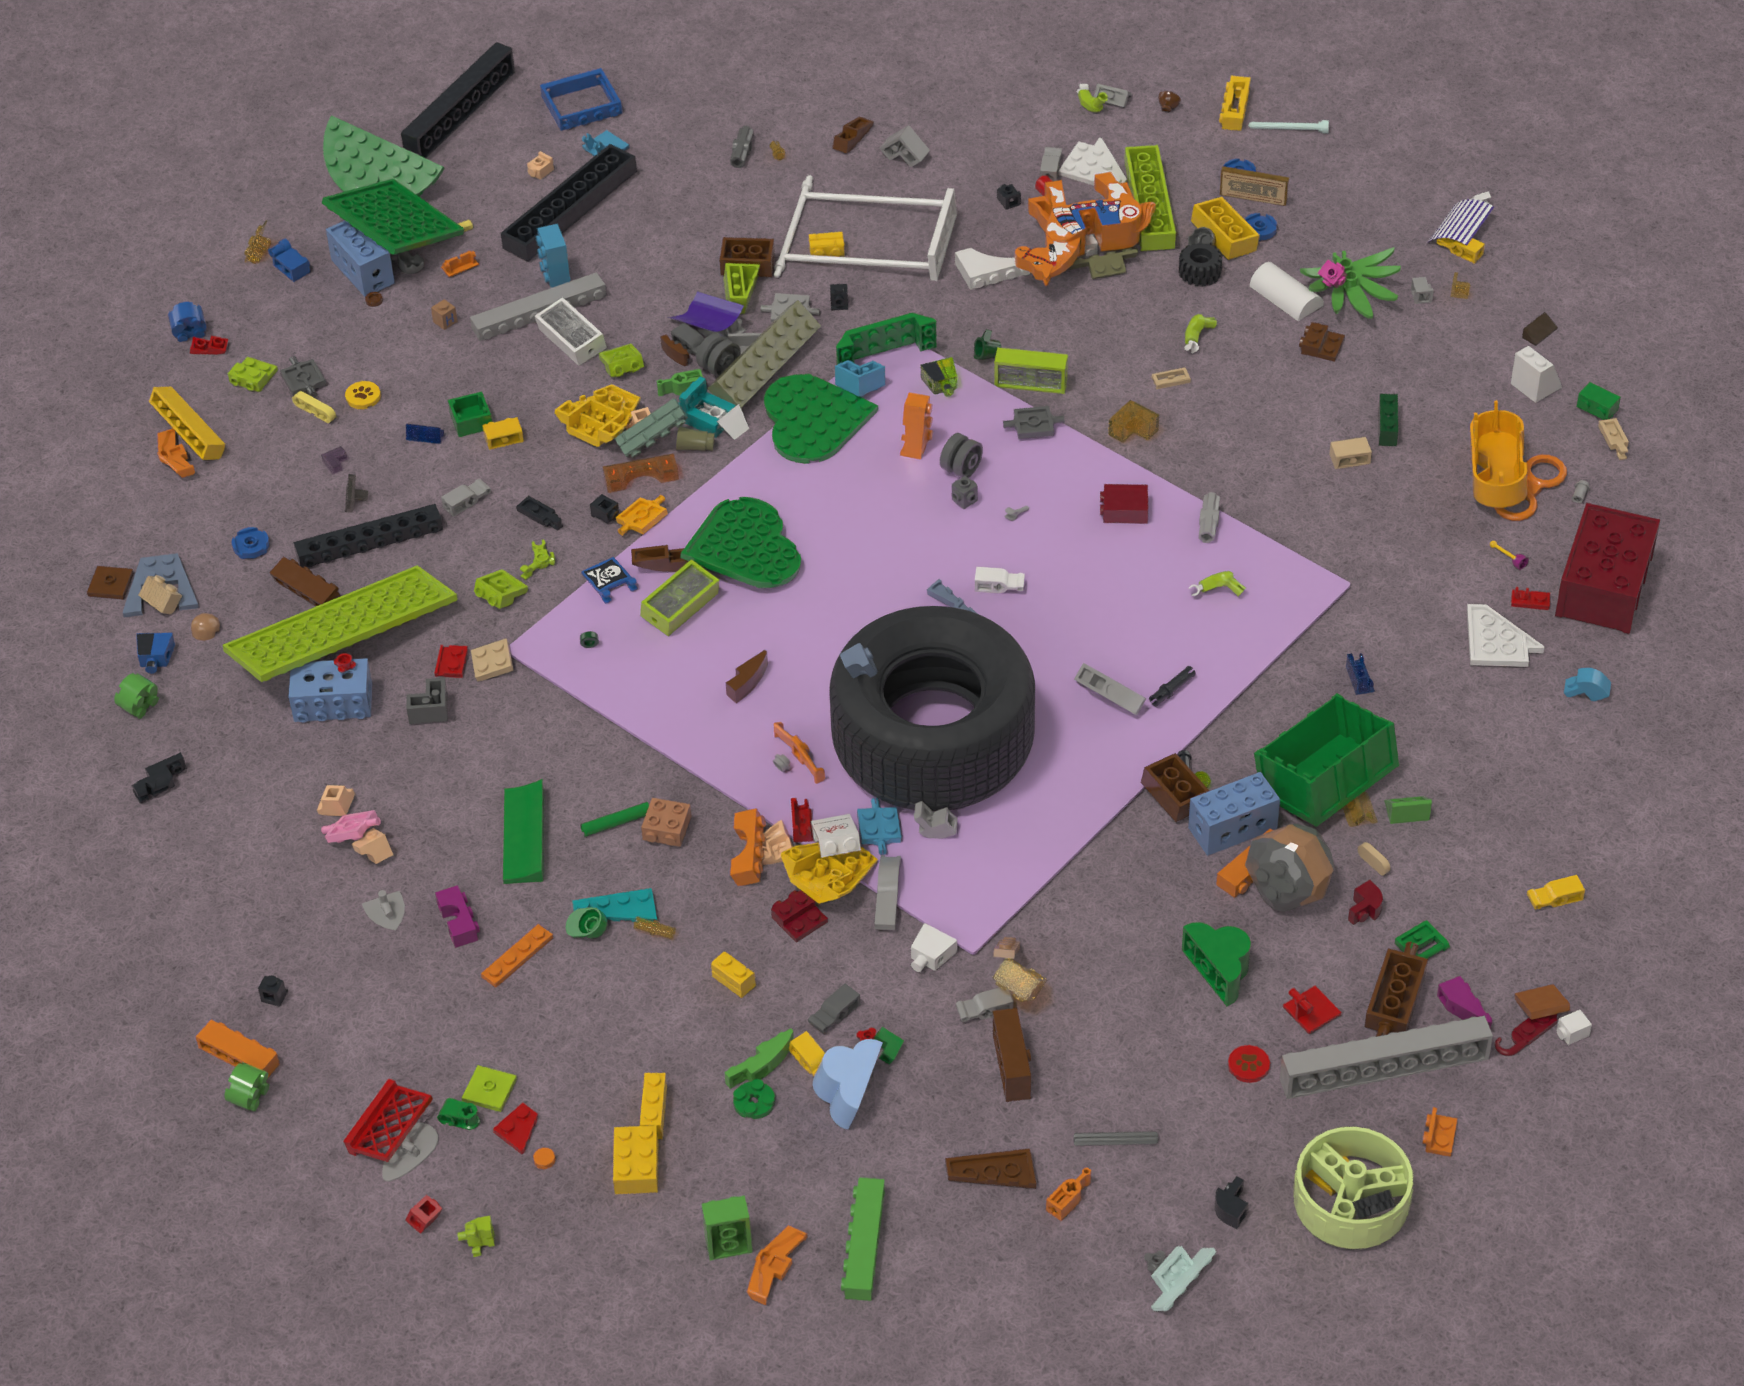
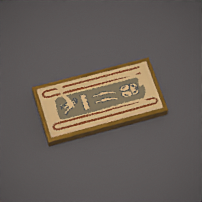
M1222 166L1220 195L1286 206L1289 177Z

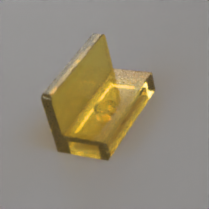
M1365 791L1343 807L1350 827H1355L1364 820L1373 824L1378 822L1369 795Z

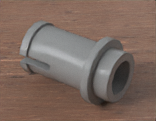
M1580 480L1575 484L1576 489L1571 498L1573 502L1580 504L1583 502L1585 494L1590 489L1589 483L1585 480Z

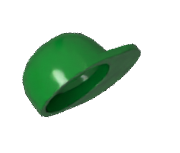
M580 908L572 912L568 917L566 932L574 938L587 937L596 939L605 932L608 920L606 915L597 908Z

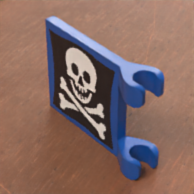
M614 557L581 571L585 579L599 593L604 603L612 601L609 590L623 583H626L630 591L638 589L636 579L631 577Z

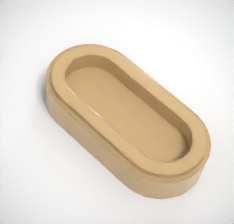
M1364 842L1358 846L1359 856L1380 875L1383 876L1390 871L1388 860L1371 844Z

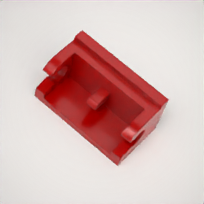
M791 798L793 843L813 841L811 808H809L808 799H804L803 805H798L797 798Z

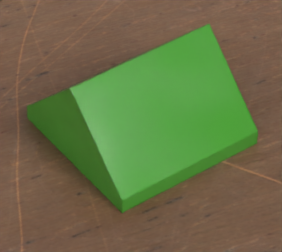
M1418 796L1384 800L1390 824L1430 820L1432 799Z

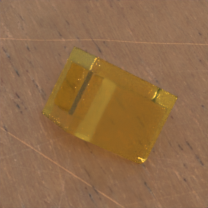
M1455 272L1450 297L1468 299L1470 283L1457 281L1458 272Z

